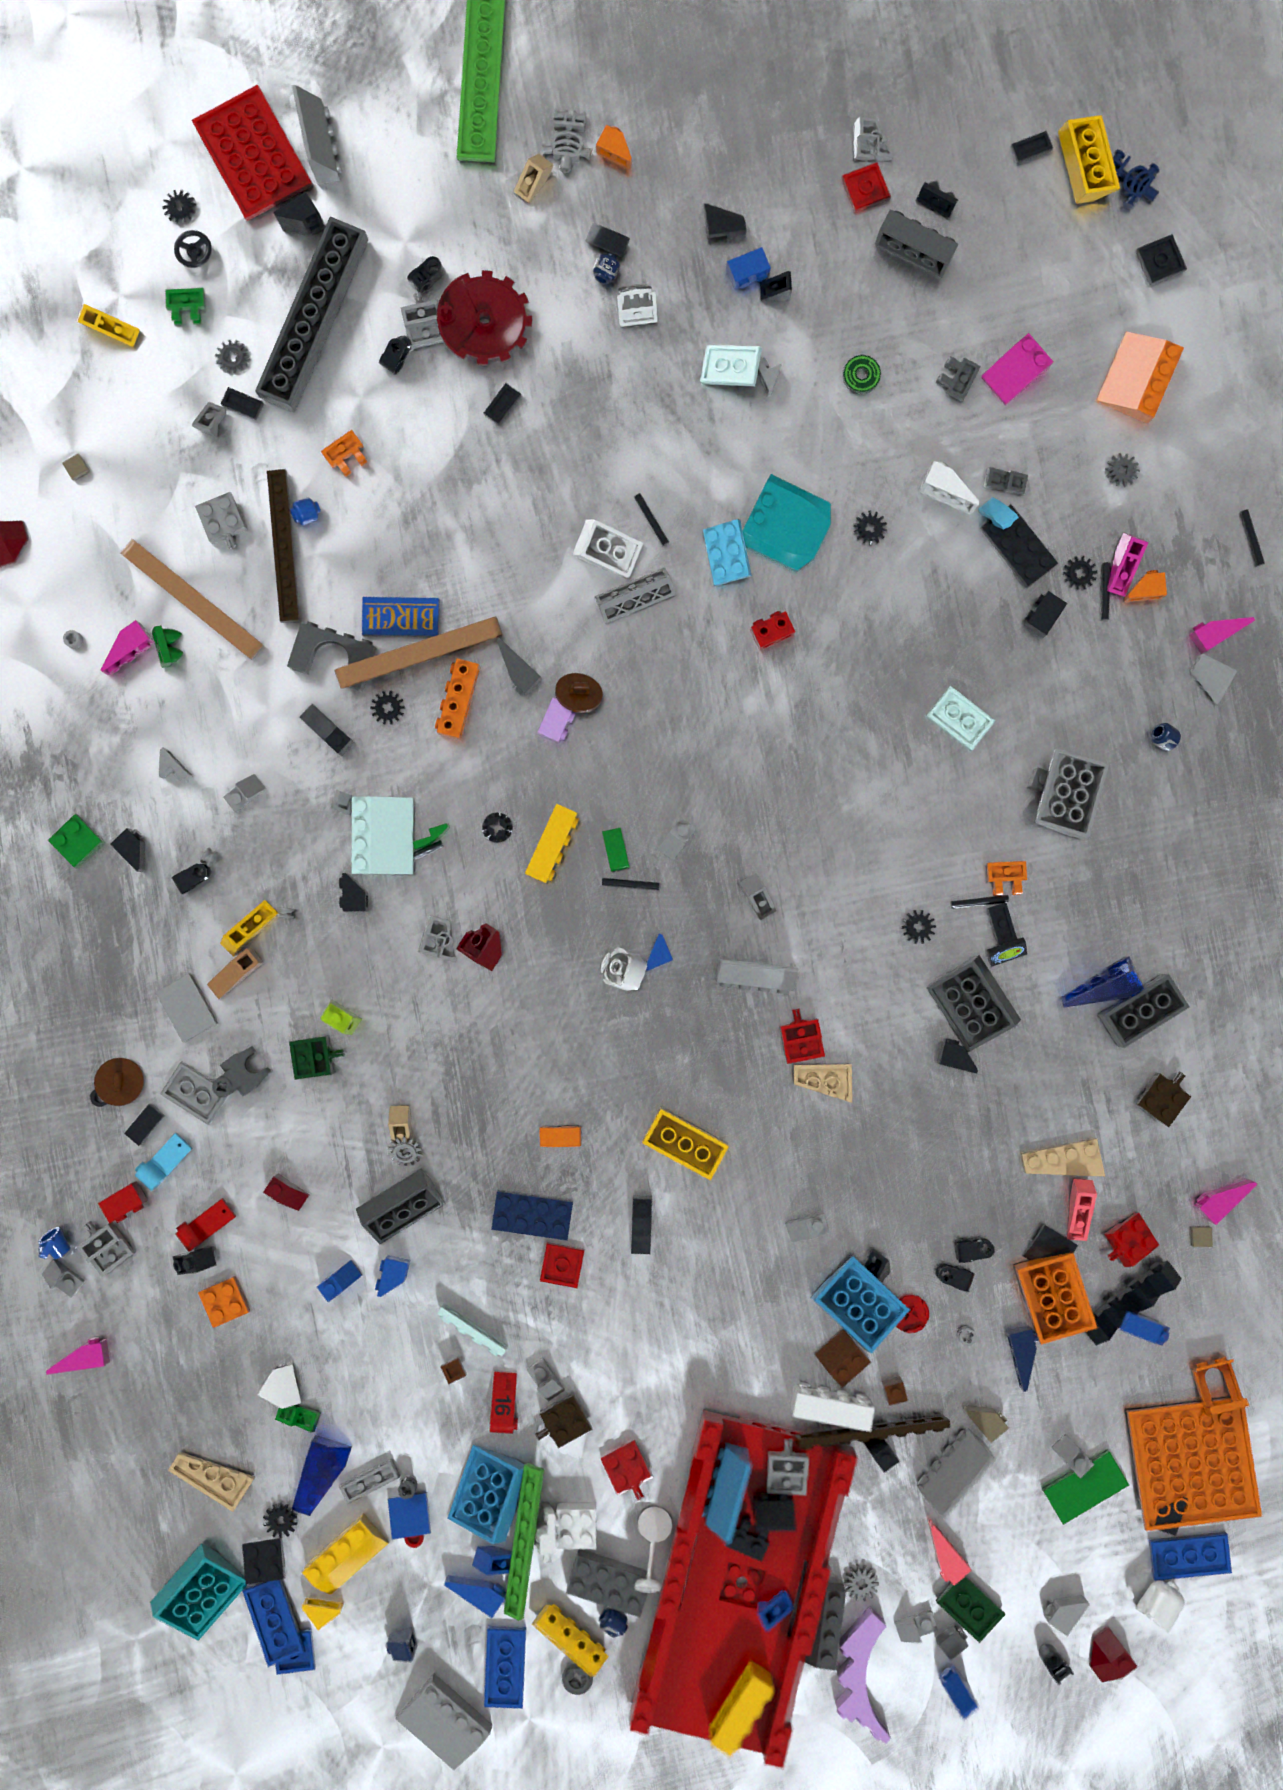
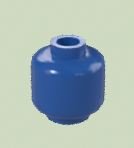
M309 497L294 502L290 509L295 523H299L302 526L317 521L318 513L321 512L318 503L313 502Z

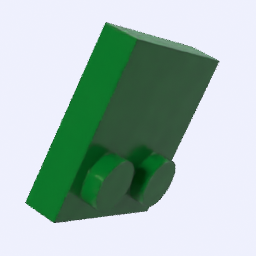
M74 814L48 839L52 846L74 868H77L104 842L78 814Z

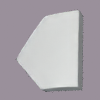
M293 1365L272 1370L257 1395L281 1409L300 1404L301 1400Z

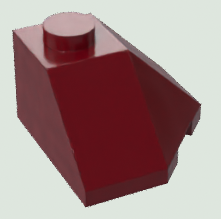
M22 520L0 521V567L16 563L21 549L29 540L24 521Z
M485 923L476 931L470 930L466 932L456 950L475 963L493 971L502 956L499 931Z
M1106 1627L1093 1637L1092 1657H1090L1089 1666L1101 1682L1123 1679L1138 1667L1109 1627Z

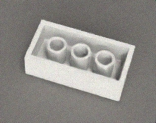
M800 1382L799 1385L794 1384L790 1403L793 1417L871 1431L875 1408L867 1395H849V1392L844 1390L833 1392L824 1386L813 1388L810 1384Z

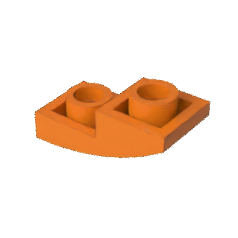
M542 1126L539 1128L540 1147L581 1146V1127Z

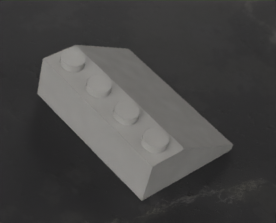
M292 85L307 160L317 184L321 185L340 181L339 173H342L340 162L336 161L335 158L338 151L336 143H332L331 139L334 136L332 125L328 124L327 118H330L328 106H324L321 98L297 85Z
M1055 748L1034 823L1075 838L1088 839L1109 764Z
M719 959L716 982H720V986L731 987L732 984H738L740 989L750 990L751 986L758 987V991L769 992L771 988L777 989V993L789 994V991H794L800 969Z
M969 1428L958 1433L953 1445H949L944 1450L942 1458L936 1460L931 1466V1471L927 1475H923L918 1482L919 1485L917 1487L944 1520L996 1460L986 1443Z
M435 1673L396 1717L399 1723L453 1770L483 1744L491 1734L492 1724Z

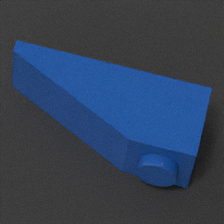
M1127 1312L1120 1330L1163 1346L1169 1338L1170 1327L1152 1318Z
M448 1575L444 1586L490 1618H493L506 1598V1591L502 1585L494 1584L487 1580Z
M954 1665L944 1669L939 1677L941 1684L960 1716L965 1720L979 1708L969 1683Z

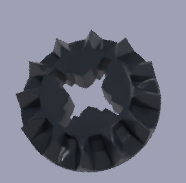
M501 812L491 813L486 816L482 823L484 836L494 843L506 841L513 830L510 818ZM498 819H500V826L505 828V830H498L495 836V829L489 825H496Z

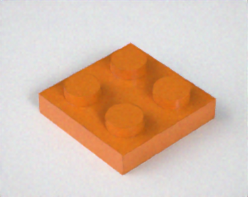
M235 1276L198 1292L213 1328L250 1312Z

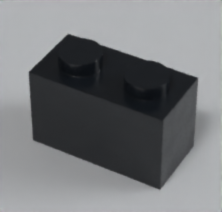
M1050 591L1044 595L1040 594L1035 601L1036 608L1034 611L1030 610L1024 618L1026 620L1024 627L1041 638H1044L1049 633L1068 604Z

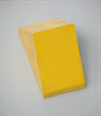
M305 1598L301 1609L316 1629L320 1630L341 1613L344 1603Z

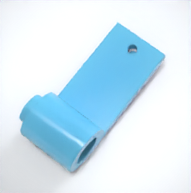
M175 1133L146 1164L142 1162L137 1166L135 1176L152 1192L193 1148L179 1134Z

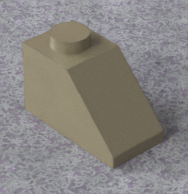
M963 1407L967 1415L991 1443L1009 1429L1005 1424L1008 1420L1000 1411L996 1413L993 1408Z

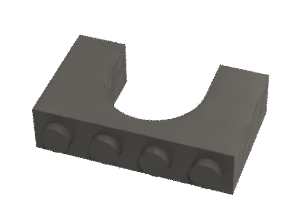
M307 621V624H300L287 667L309 675L316 652L327 644L343 646L348 654V665L375 656L377 648L372 645V641L366 639L358 641L354 639L355 636L344 633L342 636L336 634L337 631L326 627L323 630L318 628L319 625ZM366 681L349 686V688L363 692Z

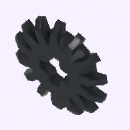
M183 189L180 190L179 195H177L176 190H173V197L168 193L167 196L170 200L163 199V202L168 204L162 206V209H168L164 215L170 214L169 220L172 221L175 218L176 223H179V219H182L183 223H185L186 217L191 220L190 212L193 214L196 212L192 207H197V205L191 203L195 200L194 197L188 198L189 192L183 195ZM180 201L181 204H184V206H182V210L180 211L177 208H174V206L177 205L176 202Z
M871 510L868 511V516L862 512L863 518L857 517L856 520L859 523L853 524V526L858 527L857 530L853 531L854 534H860L857 537L858 540L861 537L864 538L863 544H865L866 540H869V545H872L874 539L876 543H879L878 537L880 536L884 539L885 536L882 532H887V529L882 527L887 525V522L881 523L884 517L877 518L878 512H875L874 516H872ZM867 523L875 524L874 532L866 531Z
M1075 556V562H1072L1071 559L1068 560L1070 567L1064 566L1068 572H1063V575L1069 576V578L1065 579V582L1071 580L1070 587L1075 583L1076 590H1079L1080 585L1085 590L1086 583L1092 586L1093 584L1090 580L1096 581L1097 578L1093 577V574H1097L1098 571L1092 570L1096 565L1089 564L1090 558L1086 562L1084 561L1085 556H1082L1081 560H1078V557ZM1082 568L1085 576L1078 578L1075 570Z
M382 691V697L376 694L378 700L372 699L371 701L376 705L370 706V709L376 710V712L372 713V716L378 715L379 717L376 720L378 722L384 719V725L387 720L390 721V724H393V718L398 722L399 718L397 715H404V713L400 712V709H405V706H400L403 699L397 700L399 694L393 697L392 691H389V695ZM391 703L393 710L385 713L383 705Z
M914 910V916L908 913L907 916L910 919H903V922L907 923L906 926H902V929H907V932L903 933V935H910L907 939L908 941L914 938V944H917L918 939H921V943L924 944L925 937L928 941L931 940L928 936L929 933L935 935V932L931 931V928H936V925H931V922L935 921V919H928L930 913L924 916V910H921L920 914H917V911ZM919 921L924 926V930H920V933L916 932L917 929L914 928V924H918Z
M278 1503V1508H275L273 1504L271 1505L272 1512L269 1509L266 1510L269 1516H263V1519L268 1521L263 1525L270 1526L267 1533L273 1530V1537L276 1536L277 1532L280 1538H283V1533L287 1537L290 1536L288 1530L294 1532L295 1529L292 1526L298 1524V1522H293V1519L298 1518L297 1515H291L294 1509L292 1508L288 1511L289 1505L287 1504L284 1508L281 1507V1503ZM282 1516L285 1524L278 1526L275 1518Z

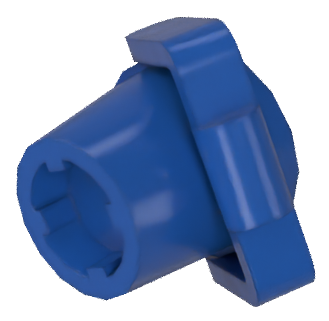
M60 1227L49 1229L38 1241V1255L43 1259H46L49 1254L54 1259H59L71 1248Z

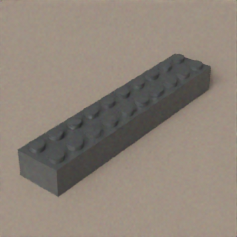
M331 216L329 217L255 392L259 398L295 413L369 239L365 230Z

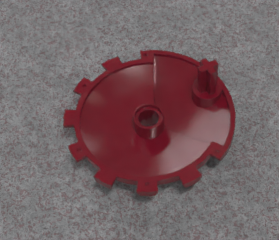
M482 270V276L470 278L469 273L457 277L444 290L437 308L439 333L448 349L461 359H464L466 355L476 358L477 364L481 366L488 365V360L500 358L502 363L508 361L511 358L509 352L516 346L521 349L525 346L527 339L523 337L525 327H532V315L526 316L524 307L525 304L529 303L526 294L522 293L519 295L512 288L515 282L511 278L505 276L502 281L492 277L493 271ZM485 317L490 321L484 324L480 319Z

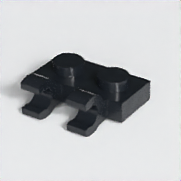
M743 1516L739 1528L734 1527L730 1544L725 1543L726 1547L762 1562L769 1546V1541L766 1540L769 1532H758L757 1535L747 1532L751 1525V1518Z

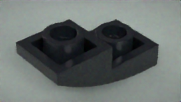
M592 223L585 241L588 244L603 248L609 253L623 257L630 238Z

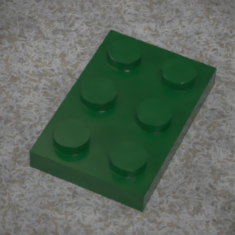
M967 1576L963 1577L955 1585L951 1583L936 1599L937 1604L979 1643L1006 1615Z

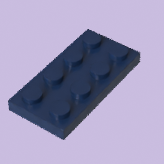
M497 1190L491 1230L568 1241L573 1201Z

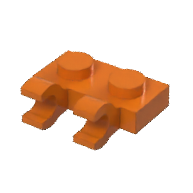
M352 429L321 451L330 466L335 468L338 465L345 477L352 473L344 462L350 456L354 455L361 466L367 463V460L360 452V449L364 446Z
M1026 861L986 863L987 882H993V896L1003 895L1002 882L1012 881V895L1023 893L1022 881L1027 880Z

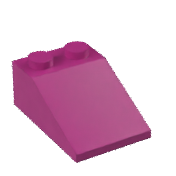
M1028 333L994 363L981 378L1006 405L1045 373L1053 364V360Z

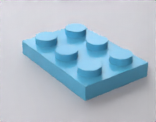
M739 519L703 529L715 586L752 576L741 521Z

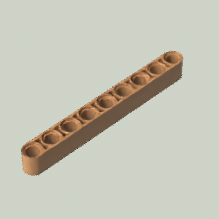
M131 539L120 552L126 559L251 660L262 648L263 644L135 540Z
M492 617L337 668L334 671L342 689L500 637L503 634L497 617Z

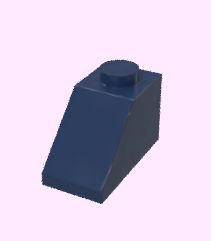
M412 1627L389 1635L386 1650L389 1655L391 1654L393 1661H413L418 1645Z

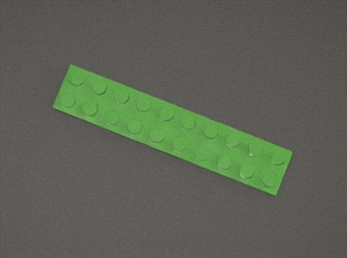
M467 0L457 160L495 162L506 0Z

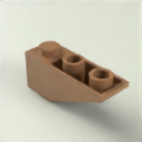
M246 948L229 962L207 986L220 999L264 962L252 948Z

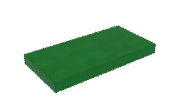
M1109 1450L1090 1460L1094 1466L1081 1478L1072 1471L1042 1489L1063 1525L1130 1486Z

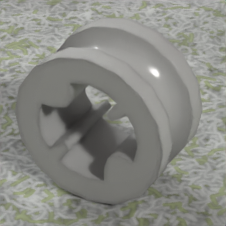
M69 630L64 634L63 642L70 648H78L82 645L83 638L80 633ZM72 635L77 638L76 642L73 641V644L69 641V637H73Z
M207 848L200 862L207 863V866L210 867L216 860L218 852H212L211 848Z
M277 907L279 913L276 917L294 918L292 915L294 909Z
M962 1327L958 1332L959 1340L966 1346L973 1345L977 1340L975 1331L970 1327ZM965 1332H968L969 1334L972 1333V1335H970V1340L968 1341L966 1340V1338L963 1340V1337H965Z

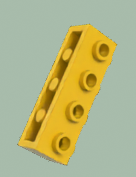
M556 803L525 871L526 875L546 884L548 880L552 881L556 873L553 870L556 863L560 864L564 855L561 851L564 845L568 846L572 836L569 833L572 828H576L579 822L577 812Z
M555 1604L545 1605L531 1625L589 1676H596L609 1657L605 1653L606 1649L599 1643H593L590 1640L591 1636L586 1631H580L576 1628V1622L569 1617L565 1618L558 1606Z

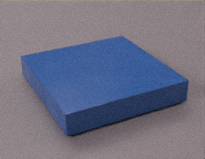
M427 1493L416 1494L408 1499L401 1497L388 1499L392 1539L431 1533Z
M312 1628L299 1630L306 1651L275 1664L276 1675L316 1669Z

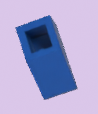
M388 1255L385 1260L381 1261L379 1271L382 1272L381 1279H377L375 1290L378 1291L377 1297H382L404 1283L407 1278L410 1260Z

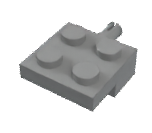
M415 293L413 296L416 304L400 307L407 337L411 341V349L444 342L437 324L438 299L423 302L422 294L418 293L417 297V293Z
M231 492L195 506L208 540L212 544L226 539L229 549H233V547L237 546L233 536L248 530Z
M89 1221L84 1226L91 1235L77 1247L85 1260L93 1264L101 1277L135 1253L113 1222L97 1230L93 1223Z
M785 1439L784 1451H768L766 1491L773 1494L806 1495L808 1454L793 1452V1440L789 1439L788 1447V1439Z

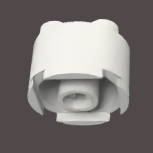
M615 948V951L608 953L602 961L601 973L604 975V982L625 991L637 990L641 985L647 968L646 961L636 953L622 948Z

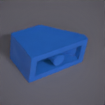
M350 1260L317 1286V1289L326 1301L330 1302L359 1279L362 1273L353 1261Z
M479 1546L476 1548L472 1566L485 1575L508 1574L512 1551L495 1546Z

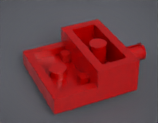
M800 1008L793 1009L794 1021L790 1024L779 1026L787 1064L825 1057L819 1020L817 1018L803 1020Z
M1134 1213L1123 1223L1116 1224L1104 1234L1114 1250L1108 1254L1109 1259L1114 1261L1119 1258L1124 1267H1134L1159 1246L1140 1213Z
M635 1440L600 1458L617 1495L633 1490L637 1501L644 1498L640 1485L654 1476Z

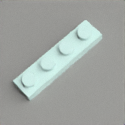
M446 1304L442 1305L437 1313L442 1321L448 1324L451 1322L460 1333H467L472 1336V1340L475 1343L487 1346L488 1351L493 1355H504L508 1347L506 1344Z

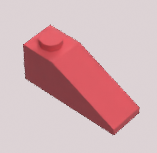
M1073 1179L1067 1239L1087 1241L1097 1197L1093 1180Z
M930 1519L928 1524L937 1562L941 1569L939 1573L946 1582L950 1580L955 1585L972 1570L965 1559Z

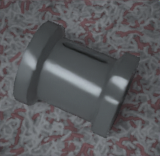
M407 1476L402 1479L398 1487L401 1498L408 1499L414 1496L418 1486L414 1477ZM407 1485L411 1486L408 1490L405 1489Z

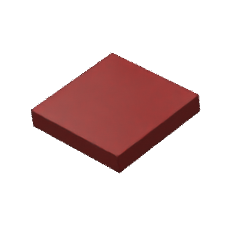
M878 162L842 175L843 184L855 213L888 201L891 198Z
M547 1242L540 1282L578 1288L585 1249Z

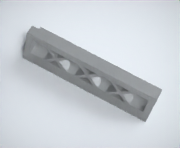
M664 567L594 597L607 624L676 595L671 578ZM668 584L670 591L663 594L658 592L660 587ZM647 592L652 594L650 599L646 601L641 600L643 594ZM625 601H634L631 607H623ZM611 607L617 608L614 614L606 615V609Z

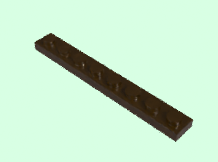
M267 470L279 618L281 623L300 621L287 470Z
M941 1415L873 1424L870 1432L854 1428H843L794 1435L795 1443L801 1449L809 1450L817 1445L821 1447H830L832 1443L846 1445L855 1440L868 1442L870 1438L883 1440L888 1439V1436L892 1435L896 1437H905L907 1433L920 1435L925 1434L929 1430L942 1432L944 1428L951 1427L950 1420Z

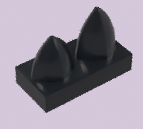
M932 181L930 183L924 182L916 201L949 218L958 199L955 198L953 192L945 193L941 191L938 181Z

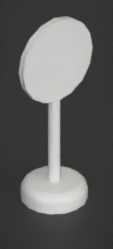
M659 1507L645 1509L638 1519V1530L641 1536L646 1541L651 1542L647 1579H640L635 1583V1589L641 1592H662V1584L652 1580L655 1543L666 1540L670 1535L672 1520L669 1514Z

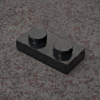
M1007 903L987 908L997 945L1016 940L1017 936Z

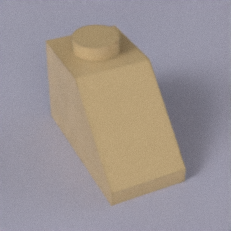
M540 154L529 158L513 192L528 203L531 202L547 181L554 164Z
M390 1106L388 1126L391 1141L397 1142L396 1138H399L403 1142V1137H406V1142H408L412 1138L409 1106Z

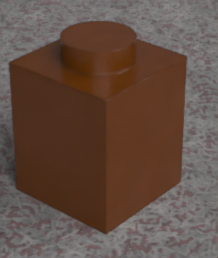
M901 1377L881 1381L889 1406L908 1401Z

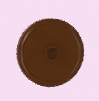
M582 673L564 675L558 680L555 687V696L558 702L573 712L586 713L593 711L602 701L603 692L599 683L592 677Z
M113 1058L106 1061L99 1067L94 1078V1087L99 1098L113 1106L130 1104L138 1098L144 1086V1076L140 1067L135 1062L126 1058Z

